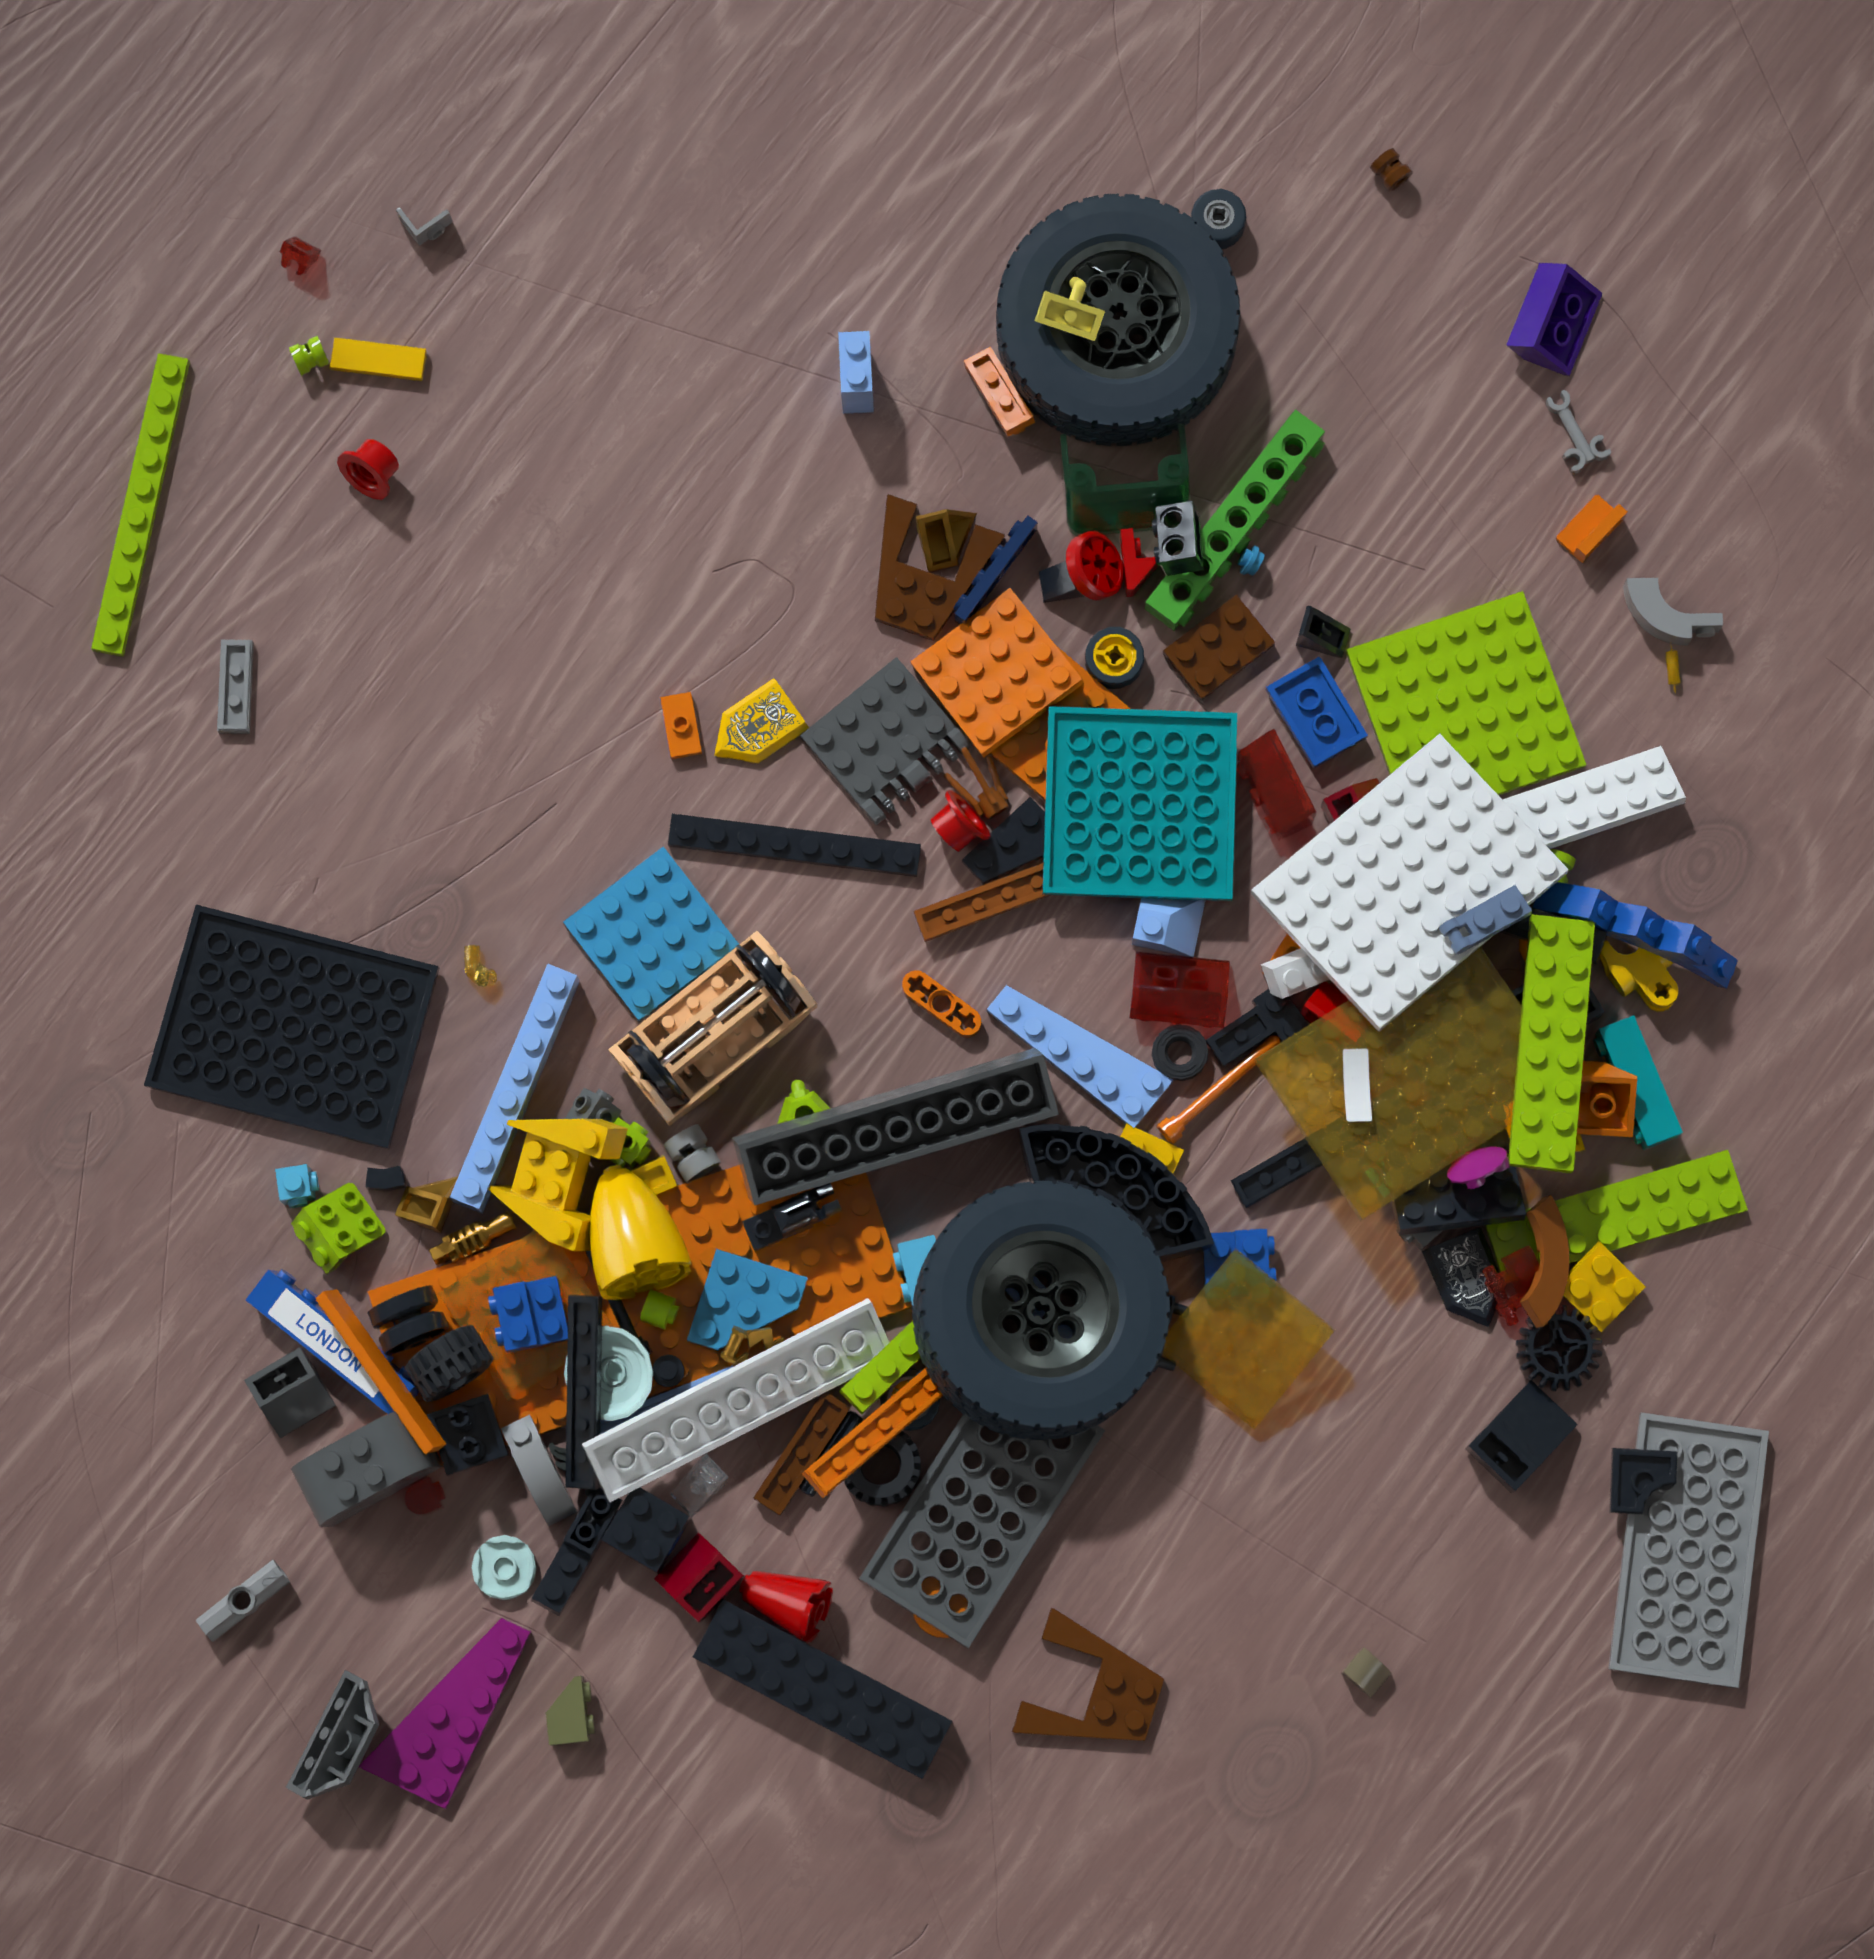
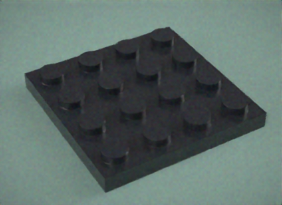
M1501 1103L1422 1112L1415 1117L1410 1115L1377 1134L1399 1235L1525 1220L1526 1210L1516 1167L1509 1166L1504 1171L1495 1172L1485 1177V1183L1475 1189H1468L1466 1183H1452L1447 1178V1171L1450 1166L1470 1151L1496 1146L1505 1149L1508 1157L1510 1141L1500 1111Z

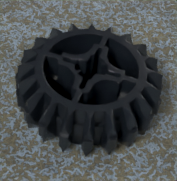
M1562 1305L1559 1315H1556V1312L1553 1314L1551 1319L1545 1324H1549L1550 1327L1549 1342L1546 1345L1533 1348L1535 1336L1541 1327L1536 1328L1530 1317L1525 1322L1531 1330L1521 1327L1518 1331L1522 1336L1526 1337V1340H1516V1346L1525 1348V1351L1516 1354V1358H1526L1528 1361L1521 1365L1520 1369L1525 1371L1529 1367L1532 1368L1534 1372L1528 1376L1529 1381L1534 1380L1537 1375L1542 1377L1538 1385L1540 1388H1544L1547 1381H1551L1550 1389L1552 1392H1556L1559 1382H1561L1562 1388L1566 1392L1570 1390V1380L1578 1388L1582 1386V1380L1579 1375L1589 1380L1592 1378V1374L1587 1367L1595 1370L1599 1367V1364L1591 1358L1602 1356V1351L1593 1349V1346L1602 1343V1339H1591L1590 1335L1594 1334L1598 1328L1597 1326H1592L1587 1330L1584 1325L1589 1322L1590 1318L1585 1316L1579 1322L1576 1319L1579 1315L1578 1309H1574L1571 1315L1567 1316V1306ZM1559 1323L1572 1327L1580 1335L1581 1340L1567 1338L1563 1334ZM1556 1339L1561 1346H1572L1562 1352L1564 1355L1562 1358L1557 1351H1545L1556 1344L1554 1342ZM1584 1349V1356L1580 1366L1575 1371L1569 1373V1354ZM1536 1357L1550 1358L1554 1362L1556 1369H1558L1559 1374L1549 1372L1543 1368Z

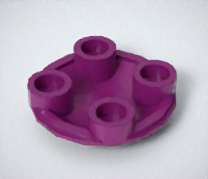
M1496 1146L1470 1151L1450 1166L1447 1171V1178L1452 1183H1466L1468 1189L1478 1188L1485 1183V1177L1495 1172L1504 1171L1510 1166L1507 1151L1502 1147Z

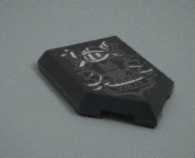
M1481 1227L1423 1250L1422 1254L1446 1311L1489 1328L1506 1286Z

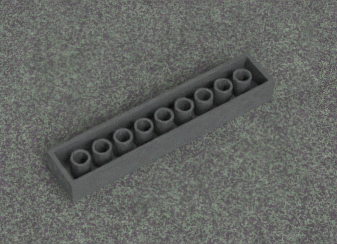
M1036 1048L739 1135L733 1137L732 1140L748 1198L754 1205H758L1059 1115L1044 1055Z

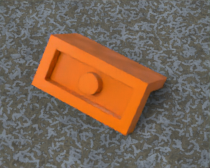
M1595 495L1556 536V540L1583 563L1624 520L1628 511L1619 503L1613 508L1601 496Z

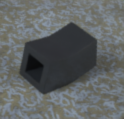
M401 1166L387 1169L367 1168L365 1184L367 1190L388 1192L406 1187Z

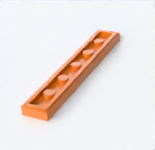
M335 1289L323 1291L316 1297L317 1303L391 1408L397 1413L424 1454L437 1452L447 1445L340 1292Z
M927 1367L802 1473L822 1498L826 1497L943 1396L938 1390L937 1384L933 1383L927 1373Z

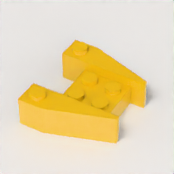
M603 1119L508 1120L507 1125L527 1132L513 1185H491L489 1191L547 1241L572 1251H591L590 1215L576 1210L591 1156L598 1159H620L628 1128Z

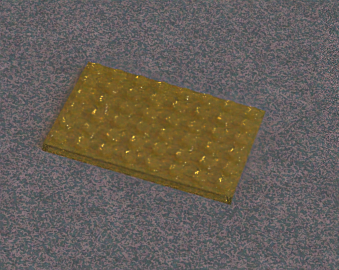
M1480 946L1381 1031L1378 1032L1351 1001L1348 1000L1257 1057L1254 1062L1359 1220L1362 1221L1511 1126L1522 1006ZM1344 1049H1368L1372 1121L1348 1122L1346 1120L1343 1076Z

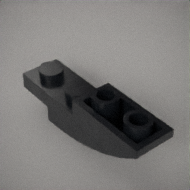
M603 1489L591 1490L564 1537L563 1544L533 1594L531 1602L557 1616L561 1615L602 1543L601 1539L622 1504V1499L618 1498L609 1502Z

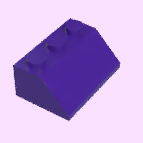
M1539 263L1506 346L1526 361L1562 375L1570 376L1603 293L1568 264Z

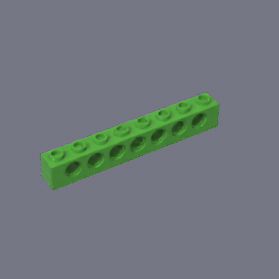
M1296 409L1293 411L1202 528L1203 565L1208 569V573L1204 576H1197L1193 572L1171 576L1166 575L1146 600L1145 610L1173 631L1179 625L1186 626L1195 613L1192 608L1199 600L1203 603L1213 590L1211 583L1217 576L1223 578L1232 566L1229 560L1235 552L1241 554L1251 541L1248 538L1249 534L1254 528L1260 530L1270 516L1267 514L1273 504L1278 506L1286 497L1288 491L1285 488L1291 480L1297 482L1307 469L1304 464L1310 456L1316 458L1325 446V443L1322 441L1325 431ZM1296 445L1301 449V453L1296 456L1289 455L1285 451V447ZM1275 468L1280 470L1283 476L1278 480H1273L1267 476L1266 472L1269 469ZM1257 492L1264 497V501L1254 504L1249 501L1247 496ZM1239 516L1244 519L1246 524L1241 528H1235L1229 523V519ZM1220 540L1226 544L1227 549L1222 552H1216L1211 548L1210 544L1213 541ZM1182 588L1187 590L1190 596L1186 600H1178L1173 596V592L1176 589Z

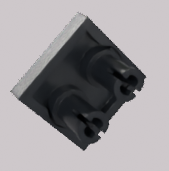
M489 1394L427 1414V1417L447 1444L439 1450L447 1476L509 1456Z

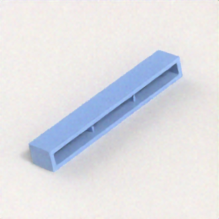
M547 964L450 1195V1199L454 1203L483 1214L491 1195L489 1187L495 1185L518 1131L517 1128L507 1125V1121L523 1119L580 981L577 975Z

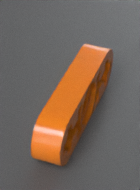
M914 970L905 975L902 981L903 992L915 1004L961 1037L970 1038L980 1031L981 1017L974 1008L922 971ZM919 978L922 979V987L930 992L932 986L936 988L930 994L927 1003L922 1001L925 998V994L920 990H916L914 993L910 992L911 985L909 981L911 979L913 981H917ZM938 996H946L951 1001V1007L946 1012H937L933 1008V1000ZM957 1005L962 1007L958 1010V1014L962 1017L968 1018L970 1015L974 1017L973 1024L975 1027L973 1029L967 1027L965 1030L961 1029L962 1022L955 1016L952 1022L947 1019L953 1015Z

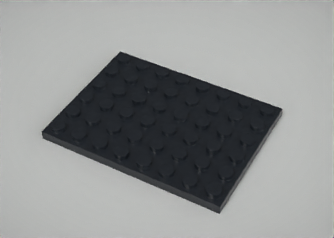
M196 904L144 1086L389 1150L440 968L436 965Z

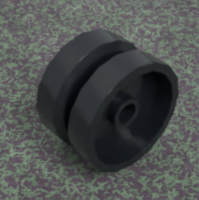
M432 1285L404 1292L378 1304L367 1312L374 1329H388L378 1338L384 1355H392L412 1349L436 1338L449 1329L443 1312H429L438 1303V1298Z

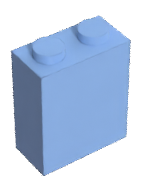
M870 331L838 332L843 414L874 412Z

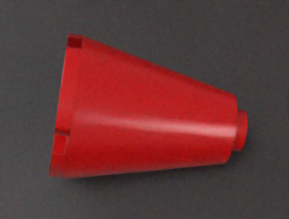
M753 1571L750 1575H745L740 1585V1593L743 1594L744 1602L801 1641L810 1643L820 1632V1630L815 1628L819 1620H826L832 1602L833 1588L829 1587L832 1583L827 1580Z

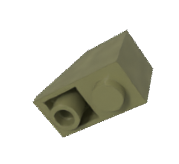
M575 1676L546 1712L550 1746L589 1742L590 1734H595L593 1714H587L586 1702L592 1701L590 1682H584L583 1676Z

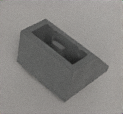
M300 1347L244 1380L258 1406L280 1438L336 1406L307 1353Z

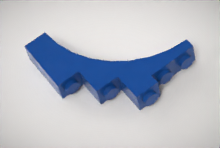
M1556 882L1537 898L1533 905L1535 909L1562 918L1595 922V929L1607 932V936L1661 956L1701 976L1717 987L1727 989L1738 959L1711 941L1712 936L1696 925L1666 920L1645 906L1618 902L1601 889Z

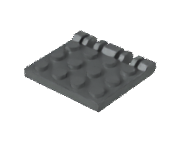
M897 657L800 735L805 744L875 825L883 821L886 816L872 800L874 797L889 814L896 810L893 802L881 792L890 785L897 796L903 799V801L906 802L910 798L907 790L897 780L898 777L901 776L915 793L933 780L928 770L919 762L921 758L937 774L944 770L939 760L930 753L937 745L952 762L959 757L945 740L946 738L951 741L961 754H963L962 748L966 747L969 750L973 747L963 732L955 726Z

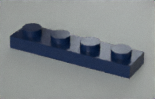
M1027 515L1023 522L1018 520L1008 533V536L1011 537L1004 547L999 545L991 555L990 560L992 564L986 571L981 569L972 581L974 586L968 596L963 594L953 608L956 611L955 622L965 624L968 618L979 610L1036 533L1038 527L1036 520Z

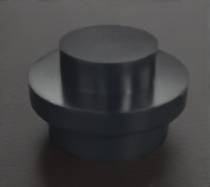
M663 1355L653 1364V1377L661 1386L673 1387L683 1379L684 1365L676 1356Z

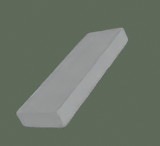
M221 640L218 733L250 734L254 647L252 640Z

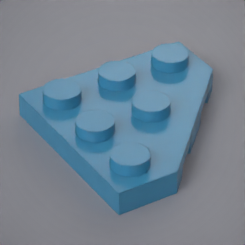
M716 1249L687 1341L719 1351L726 1347L732 1334L733 1325L745 1331L761 1329L769 1325V1323L798 1310L808 1278Z

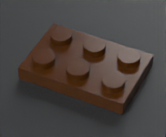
M1236 594L1165 648L1163 654L1202 701L1275 645V641Z

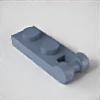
M1513 885L1458 917L1444 922L1439 929L1444 937L1448 936L1452 943L1450 947L1455 955H1459L1531 915L1532 910L1517 886ZM1465 927L1470 935L1463 937L1459 929Z

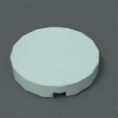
M506 1535L492 1537L482 1544L475 1553L472 1563L473 1578L480 1590L491 1598L500 1600L517 1598L525 1593L534 1582L537 1570L535 1555L529 1546L516 1537Z

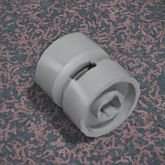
M698 1124L679 1132L664 1144L671 1159L679 1161L677 1169L686 1184L705 1176L721 1164L714 1149L706 1147L707 1138ZM694 1148L696 1151L689 1155L687 1151Z

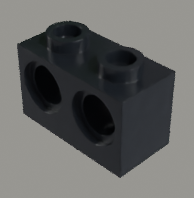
M1193 501L1156 507L1157 519L1152 520V528L1155 538H1158V547H1154L1157 566L1161 565L1167 576L1204 570L1200 514ZM1181 522L1177 527L1171 528L1175 523ZM1182 550L1180 554L1173 556L1176 551Z

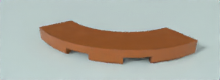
M1552 1195L1544 1196L1526 1212L1535 1236L1537 1251L1540 1253L1539 1271L1535 1272V1277L1529 1291L1520 1303L1536 1328L1543 1327L1556 1312L1566 1289L1569 1272V1246L1566 1229Z

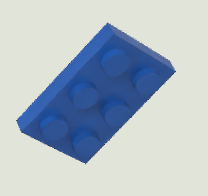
M1320 656L1265 688L1313 769L1368 737V734Z

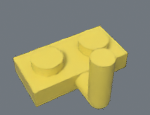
M1078 277L1071 278L1069 284L1072 291L1069 299L1044 291L1035 317L1036 322L1095 341L1105 311L1081 303L1086 289V283Z

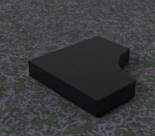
M1612 1448L1609 1513L1642 1515L1646 1501L1654 1491L1662 1486L1676 1484L1678 1452Z

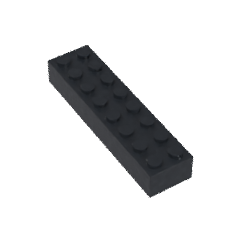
M722 1600L693 1655L694 1659L922 1780L953 1722L725 1600Z

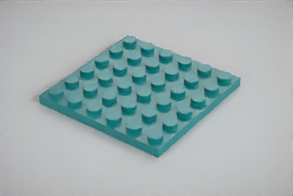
M1049 706L1042 895L1232 901L1238 713Z

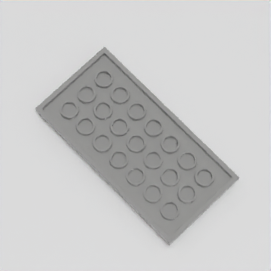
M1642 1412L1639 1414L1635 1449L1677 1451V1482L1675 1485L1662 1486L1654 1491L1646 1501L1642 1515L1627 1514L1609 1670L1739 1688L1769 1431Z

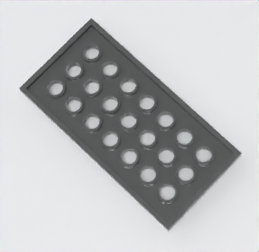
M967 1414L963 1415L859 1580L969 1649L1101 1439L1105 1429L1097 1425L1076 1435H1069L1070 1445L1066 1449H1057L1052 1444L1051 1438L1047 1440H1030V1438L1010 1437L1006 1433L1004 1435L999 1433L997 1440L987 1442L980 1435V1431L984 1426L969 1419L970 1416ZM1013 1442L1022 1443L1026 1448L1025 1456L1021 1459L1011 1458L1007 1451L1008 1446ZM977 1452L982 1458V1464L976 1469L967 1468L963 1462V1457L966 1453ZM1047 1459L1052 1463L1053 1472L1049 1476L1043 1477L1036 1473L1035 1463L1038 1460ZM996 1469L1005 1470L1009 1475L1008 1483L1004 1486L994 1485L990 1479L991 1473ZM949 1480H961L965 1486L964 1492L959 1496L950 1495L946 1490V1484ZM1030 1486L1035 1490L1036 1499L1032 1503L1025 1504L1019 1500L1018 1490L1021 1487ZM979 1496L988 1497L992 1502L991 1510L984 1514L978 1513L973 1506L974 1500ZM942 1506L946 1509L948 1517L943 1523L931 1521L929 1511L932 1507ZM1006 1513H1013L1019 1519V1526L1013 1531H1007L1001 1526V1517ZM969 1523L973 1526L975 1535L971 1540L963 1541L958 1538L956 1528L960 1524ZM925 1533L928 1535L931 1543L926 1550L919 1551L912 1546L911 1540L915 1534ZM990 1540L999 1542L1002 1546L1001 1555L997 1558L986 1556L983 1551V1546L986 1542ZM945 1550H951L957 1555L958 1562L952 1568H945L939 1562V1555ZM900 1560H907L913 1566V1573L907 1578L898 1577L894 1571L895 1564ZM974 1567L980 1568L985 1574L984 1582L976 1586L971 1585L966 1579L967 1571ZM933 1577L939 1581L941 1588L937 1594L927 1595L923 1592L921 1585L926 1578ZM962 1595L966 1598L968 1607L964 1612L956 1613L950 1609L949 1600L952 1596Z

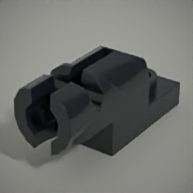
M831 1183L805 1191L771 1206L770 1210L742 1221L754 1251L756 1252L813 1228L814 1224L841 1212L842 1209L838 1199L823 1205L821 1209L818 1206L820 1200L835 1194Z

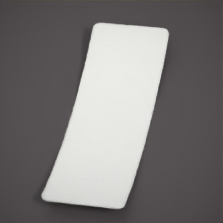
M1344 1049L1343 1076L1346 1120L1348 1122L1372 1121L1368 1049Z

